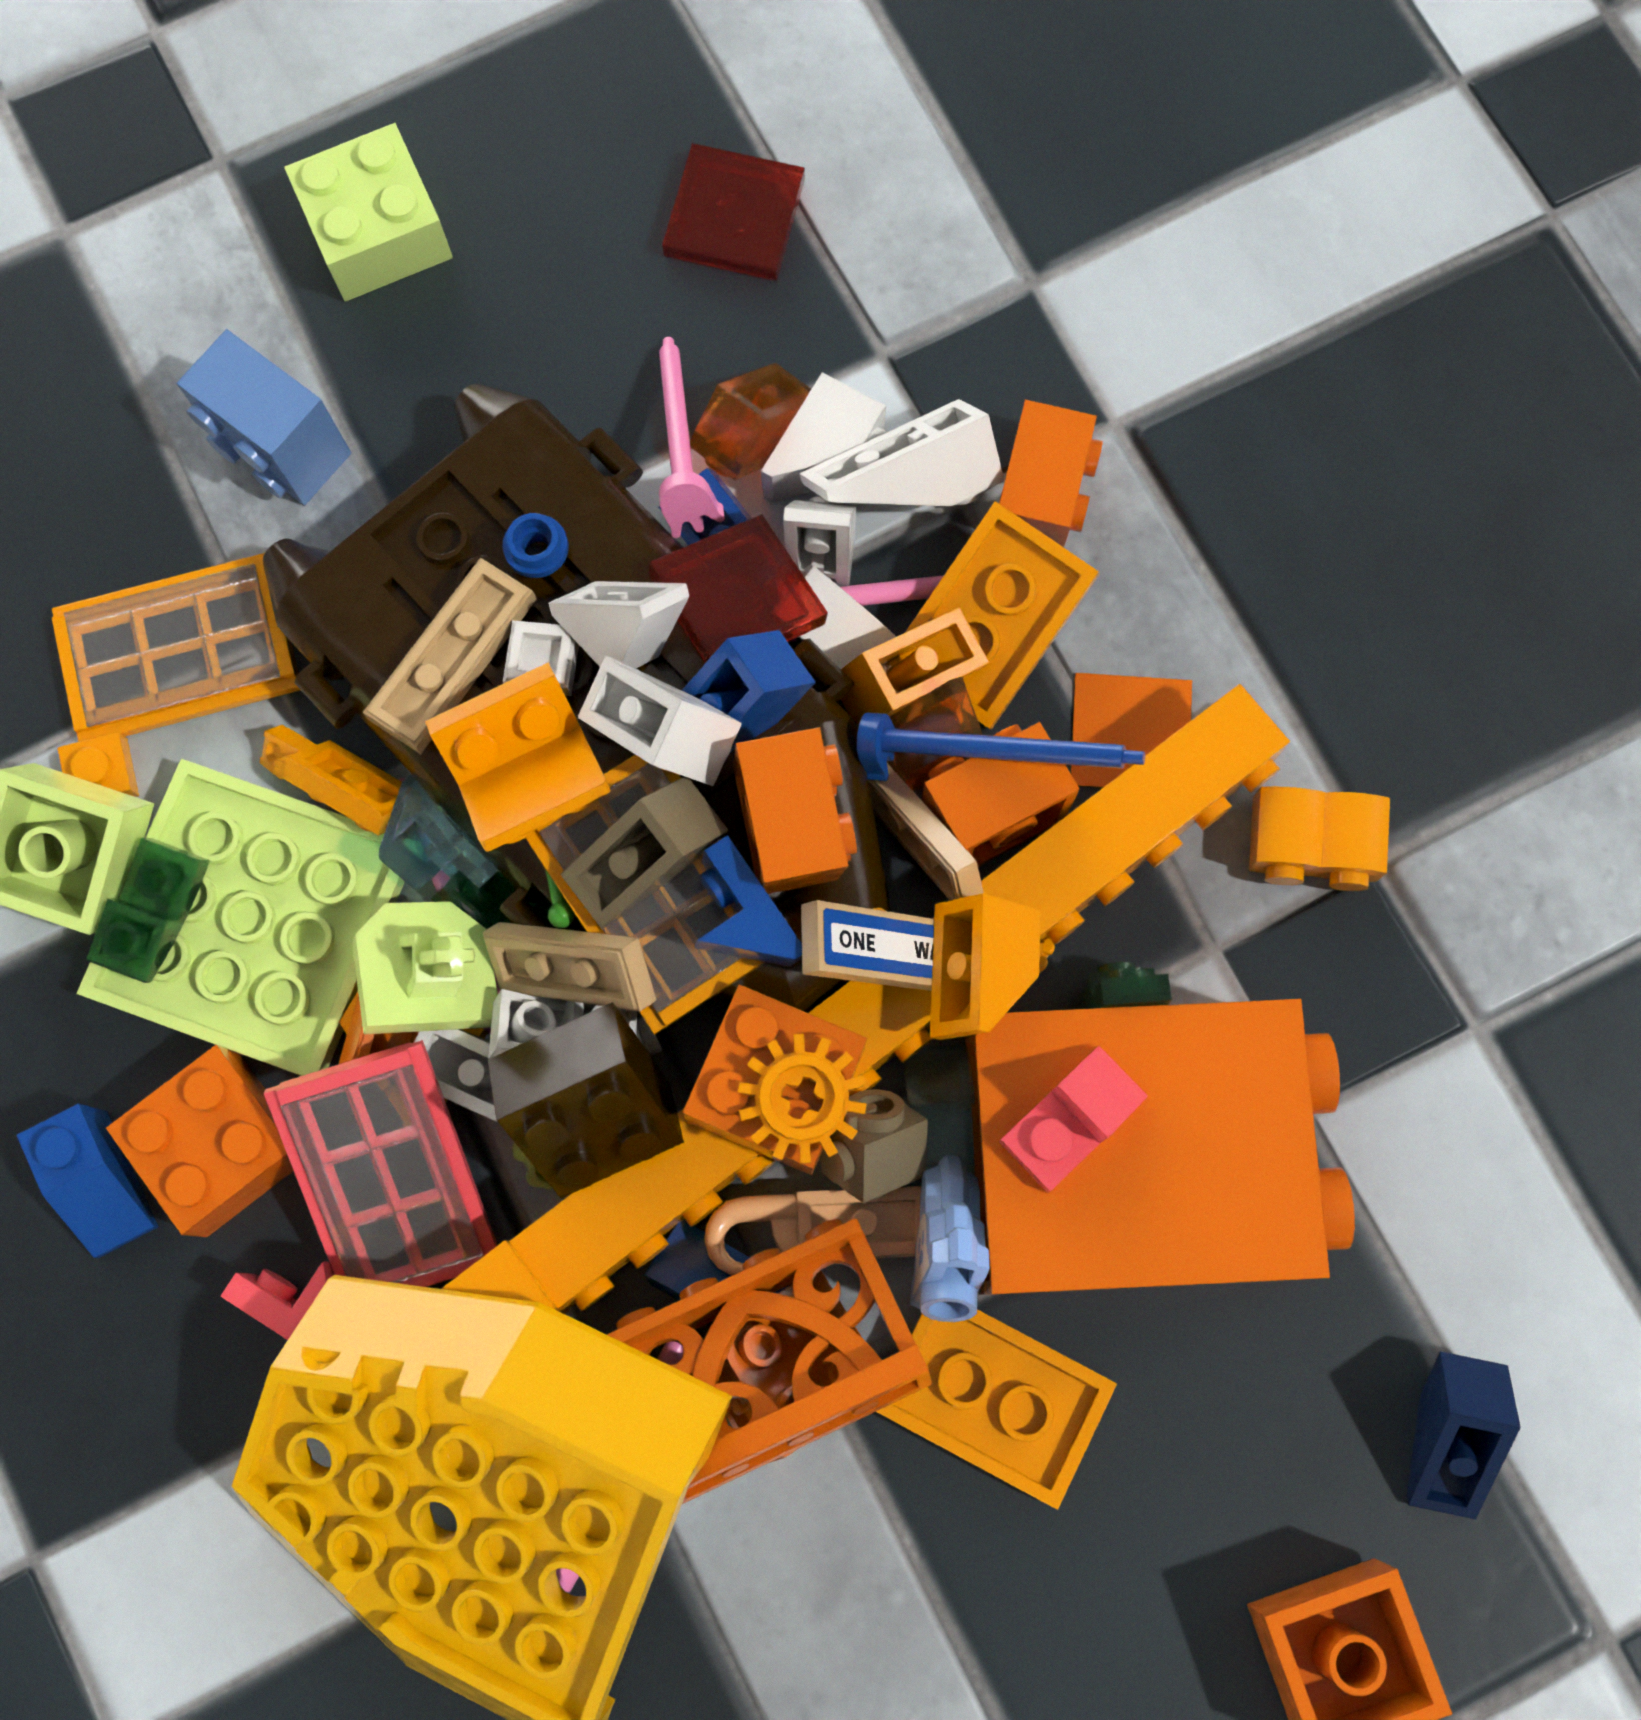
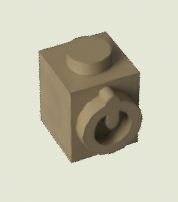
M870 1089L851 1095L849 1101L867 1103L865 1114L846 1113L843 1121L858 1132L852 1140L838 1131L830 1135L838 1153L828 1157L824 1149L822 1150L820 1155L822 1173L862 1203L880 1198L886 1193L921 1179L923 1172L926 1171L928 1119L904 1104V1100L899 1095L890 1091Z

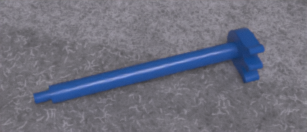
M864 713L857 733V754L860 763L867 773L868 780H888L887 761L894 760V752L1123 769L1125 764L1144 765L1145 751L1126 750V746L1120 744L902 730L895 728L890 717L884 713Z

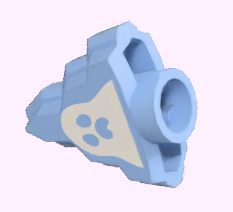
M946 1154L937 1166L923 1172L920 1195V1224L915 1244L910 1305L920 1309L924 1316L932 1320L958 1322L970 1319L977 1314V1293L989 1271V1250L985 1245V1224L980 1220L978 1178L966 1170L960 1156Z

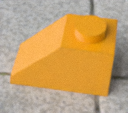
M957 608L861 653L844 666L841 670L854 682V685L841 701L848 714L858 726L862 716L867 712L884 713L892 718L989 664V661L961 609Z
M985 893L935 904L930 1038L943 1040L989 1033L1039 977L1041 910Z

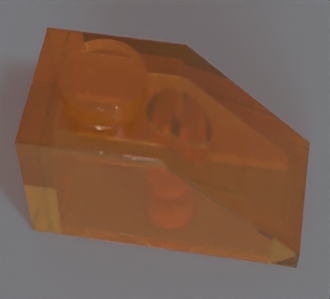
M777 363L719 383L692 435L690 447L704 457L706 465L710 469L715 470L719 475L732 478L735 481L764 467L810 393L811 388Z
M963 677L947 681L889 716L894 727L897 729L983 735ZM894 752V760L887 761V763L914 791L924 788V783L930 780L928 773L931 769L953 756ZM963 757L965 761L970 759V757Z

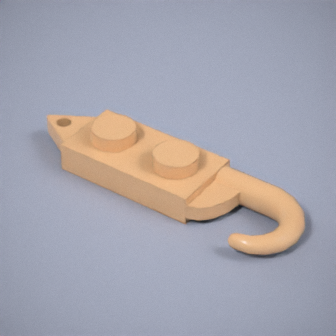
M921 1186L900 1187L866 1203L860 1202L846 1190L801 1191L795 1194L737 1197L725 1201L713 1211L706 1224L704 1243L708 1256L716 1267L733 1276L743 1271V1263L737 1262L729 1256L725 1249L724 1240L728 1230L736 1224L770 1222L772 1237L782 1253L805 1242L806 1233L821 1223L833 1219H841L844 1224L852 1219H858L875 1258L915 1257V1244L920 1224Z

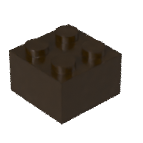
M613 1002L488 1059L496 1121L560 1198L587 1188L602 1179L684 1143L669 1081Z

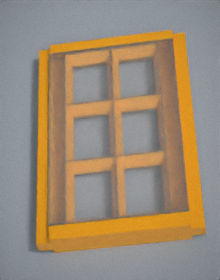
M265 553L52 608L53 617L51 618L73 728L77 733L78 742L118 731L126 737L300 691L294 682L299 672L292 642L278 628L262 561Z
M634 755L604 774L611 789L607 795L595 800L589 807L580 812L566 814L533 830L525 839L586 932L639 938L656 996V1001L639 1013L655 1035L765 962L694 948L699 938L737 914L731 905L721 910L703 886L699 875L707 870L701 862L703 854L688 868L604 929L600 928L560 875L639 799L681 779L679 774L653 766L639 756Z

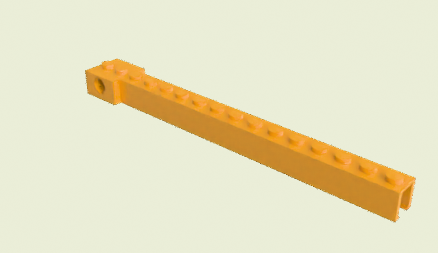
M1238 684L1145 755L1144 765H1132L981 881L983 892L1041 910L1040 941L1049 937L1054 945H1056L1085 922L1079 913L1091 903L1099 899L1104 906H1107L1134 884L1133 879L1129 876L1131 872L1146 861L1153 868H1156L1183 846V842L1178 836L1196 823L1203 831L1222 817L1232 807L1227 798L1242 786H1245L1252 793L1272 778L1280 770L1274 761L1290 743V740L1245 688ZM849 981L809 1012L811 1015L867 1038L865 1050L853 1076L854 1078L863 1075L865 1086L849 1091V1097L857 1092L873 1088L881 1080L876 1070L895 1055L904 1063L933 1040L928 1033L931 1019L932 991ZM683 1108L677 1114L684 1143L570 1194L510 1241L504 1240L441 1289L540 1302L563 1314L570 1311L569 1308L576 1304L582 1312L615 1287L609 1279L611 1275L629 1261L632 1262L636 1269L649 1262L669 1245L663 1236L684 1219L690 1227L696 1225L723 1203L717 1194L738 1177L744 1185H747L771 1167L776 1160L686 1122L682 1113Z

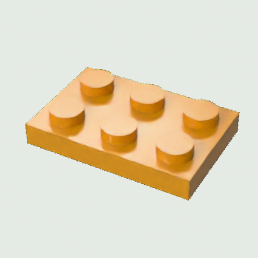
M995 501L906 632L957 608L961 609L989 664L938 693L980 723L992 729L1100 573Z
M978 1309L974 1317L958 1322L932 1320L921 1313L911 1335L929 1369L932 1385L876 1412L1058 1510L1117 1383Z

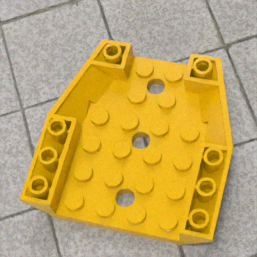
M333 1275L327 1280L270 1366L231 1487L249 1513L409 1668L507 1720H608L616 1700L609 1696L612 1684L689 1484L709 1459L732 1395L540 1302ZM308 1438L317 1439L326 1446L331 1456V1467L319 1465L312 1459L311 1450L307 1445ZM430 1502L441 1503L452 1511L457 1522L456 1531L445 1530L434 1521ZM556 1569H569L578 1574L585 1584L586 1596H574L567 1593L559 1584Z

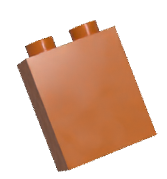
M1301 999L1006 1013L989 1033L965 1036L974 1176L978 1178L980 1220L985 1224V1245L989 1250V1271L981 1286V1295L1330 1278L1327 1250H1345L1351 1247L1355 1230V1214L1350 1183L1345 1171L1341 1167L1319 1168L1313 1114L1334 1113L1338 1107L1340 1072L1334 1042L1328 1033L1305 1034ZM1100 1046L1148 1097L1108 1139L1101 1142L1053 1190L1047 1193L999 1141L1088 1055Z

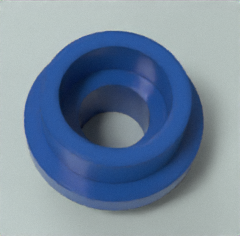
M538 513L525 514L515 519L503 538V553L509 566L516 573L528 578H542L554 573L563 565L569 551L568 538L563 527L555 519ZM544 542L548 544L547 549L540 554H526L527 548L532 543Z

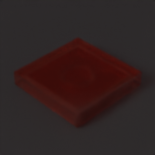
M692 143L662 244L664 256L777 281L805 181V168Z
M763 514L655 559L649 565V576L654 583L687 584L689 598L678 621L705 663L727 638L780 630L788 642L826 623L827 610Z

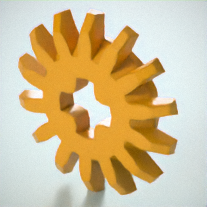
M793 1034L794 1052L784 1055L775 1039L767 1044L774 1058V1061L768 1067L755 1057H752L748 1062L747 1066L761 1077L757 1085L739 1082L738 1093L755 1097L756 1106L739 1110L741 1121L760 1117L763 1126L750 1137L756 1145L773 1134L779 1139L772 1155L774 1158L782 1160L789 1144L799 1145L800 1163L807 1164L811 1163L810 1144L820 1142L828 1157H832L838 1151L830 1135L838 1131L851 1140L855 1137L858 1131L843 1120L846 1113L865 1114L867 1103L849 1101V1091L865 1086L863 1075L845 1080L841 1071L853 1060L847 1051L834 1063L826 1058L831 1040L822 1037L816 1052L812 1053L805 1051L804 1034ZM803 1079H808L816 1083L814 1095L818 1099L823 1100L822 1107L819 1112L806 1110L801 1119L793 1118L789 1115L790 1102L781 1097L782 1091L786 1085L791 1088H798Z

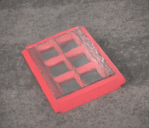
M423 1040L414 1043L408 1042L290 1079L265 1090V1099L334 1275L427 1287L456 1278L498 1246Z

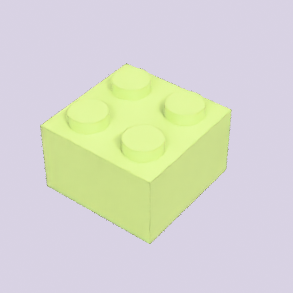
M396 123L284 167L325 262L345 302L453 258L440 220Z
M36 763L0 769V905L88 935L105 929L143 845L155 803Z

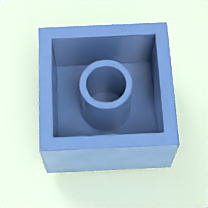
M227 328L176 383L191 404L186 413L198 426L209 434L206 438L207 442L220 455L233 464L240 458L254 468L251 473L252 476L266 490L278 498H281L287 492L305 506L352 454L323 401Z

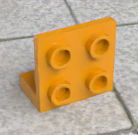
M549 662L425 721L432 740L459 785L477 838L486 852L492 851L504 844L516 843L527 837L533 830L566 814L580 812L589 807L595 800L607 795L611 790Z

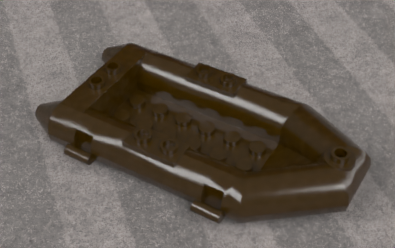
M475 383L466 387L458 395L454 403V410L463 440L459 447L333 550L327 551L286 538L271 545L265 552L262 561L277 626L310 662L295 678L294 682L336 729L346 726L357 714L515 887L516 891L499 908L512 924L551 928L528 903L534 904L545 900L552 906L546 870L527 840L524 838L516 843L504 844L489 852L484 851L477 838L459 785L434 741L431 740L422 754H419L369 721L363 714V711L480 558L533 590L537 600L521 620L525 622L560 625L551 615L548 603L595 581L686 583L689 598L659 657L636 668L681 691L727 638L767 631L626 489V487L633 486L641 478L643 470L602 428L592 430L578 441L539 400ZM591 453L614 476H603L591 464ZM529 513H538L555 519L563 527L568 538L569 551L565 562L557 571L542 578H528L516 573L509 566L503 553V538L509 526L518 517ZM544 542L532 543L527 548L526 554H540L547 549L548 544ZM510 636L458 705L503 684ZM810 638L801 642L793 650L810 675L826 691L816 692L811 687L776 725L752 739L755 740L820 727L824 746L835 744L839 755L843 785L837 786V795L834 798L838 814L849 812L856 837L857 853L851 854V861L848 862L849 866L838 880L768 894L801 943V904L820 900L869 909L883 908L888 912H892L867 774L857 754L858 725L836 702L849 693L854 682ZM579 645L572 696H566L603 774L635 754L578 718L600 668ZM325 678L331 681L344 679L351 687L349 697L344 700ZM734 750L729 753L713 786L691 778L689 779L729 831L721 839L727 835L754 873L733 770ZM640 783L608 802V804L619 819L639 799L647 796ZM595 810L565 829L580 854H582L609 828L598 811ZM693 863L663 885L676 907L705 889L699 878L700 874ZM651 894L622 917L632 933L636 934L664 916L665 913ZM713 901L685 920L699 939L729 918L724 910H721ZM575 914L574 920L569 926L556 928L586 932ZM674 927L642 947L667 986L671 989L678 990L704 973ZM706 951L715 965L730 956ZM802 958L790 967L765 962L710 999L730 1005L740 984L809 1013L831 996L847 980L804 975L802 973Z

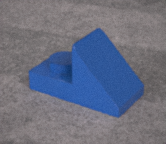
M725 836L704 850L701 862L707 870L699 875L703 886L721 910L731 905L737 914L699 938L694 948L787 967L802 958V943L729 836Z

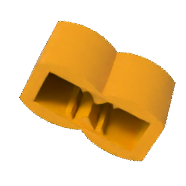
M1260 787L1252 800L1249 871L1265 873L1264 881L1275 885H1300L1304 883V876H1314L1329 879V887L1335 890H1367L1369 882H1376L1387 874L1390 798L1366 793L1322 792L1297 787Z

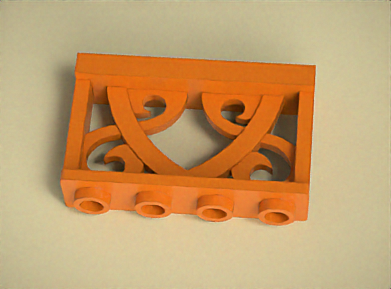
M833 1219L821 1223L806 1233L805 1242L782 1253L779 1248H771L759 1252L743 1263V1271L720 1282L714 1277L697 1281L681 1291L679 1294L681 1300L656 1312L653 1307L633 1311L616 1323L617 1330L607 1334L647 1355L654 1348L667 1342H678L683 1346L684 1354L677 1364L670 1366L732 1395V1398L746 1400L751 1404L752 1416L749 1422L740 1428H733L728 1425L727 1415L733 1409L732 1405L728 1407L709 1459L689 1484L682 1504L932 1385L929 1369L910 1333L858 1219H852L844 1224L841 1219ZM833 1264H843L850 1267L860 1278V1291L855 1304L839 1319L829 1313L836 1307L841 1296L839 1280L836 1286L829 1292L822 1293L813 1287L815 1275L820 1270ZM793 1283L795 1298L773 1292ZM874 1302L898 1350V1353L884 1360L852 1329L867 1315ZM749 1318L785 1323L816 1336L805 1346L794 1367L792 1392L795 1402L781 1409H778L768 1395L752 1385L733 1381L718 1383L730 1348ZM714 1321L703 1340L695 1329ZM832 1346L838 1352L828 1356L823 1361V1364L834 1365L838 1369V1377L831 1385L819 1386L811 1380L810 1370L816 1359L827 1348Z

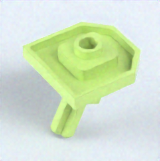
M451 901L385 903L360 928L352 941L363 1033L381 1034L491 1028L493 1001L498 993L494 969L483 938V931L487 929Z

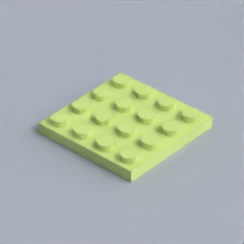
M181 759L76 994L300 1076L328 1068L344 1031L339 1021L358 992L352 941L360 928L385 903L397 902L417 854V843L412 839L389 831L378 836L373 832L361 829L353 820L341 814Z

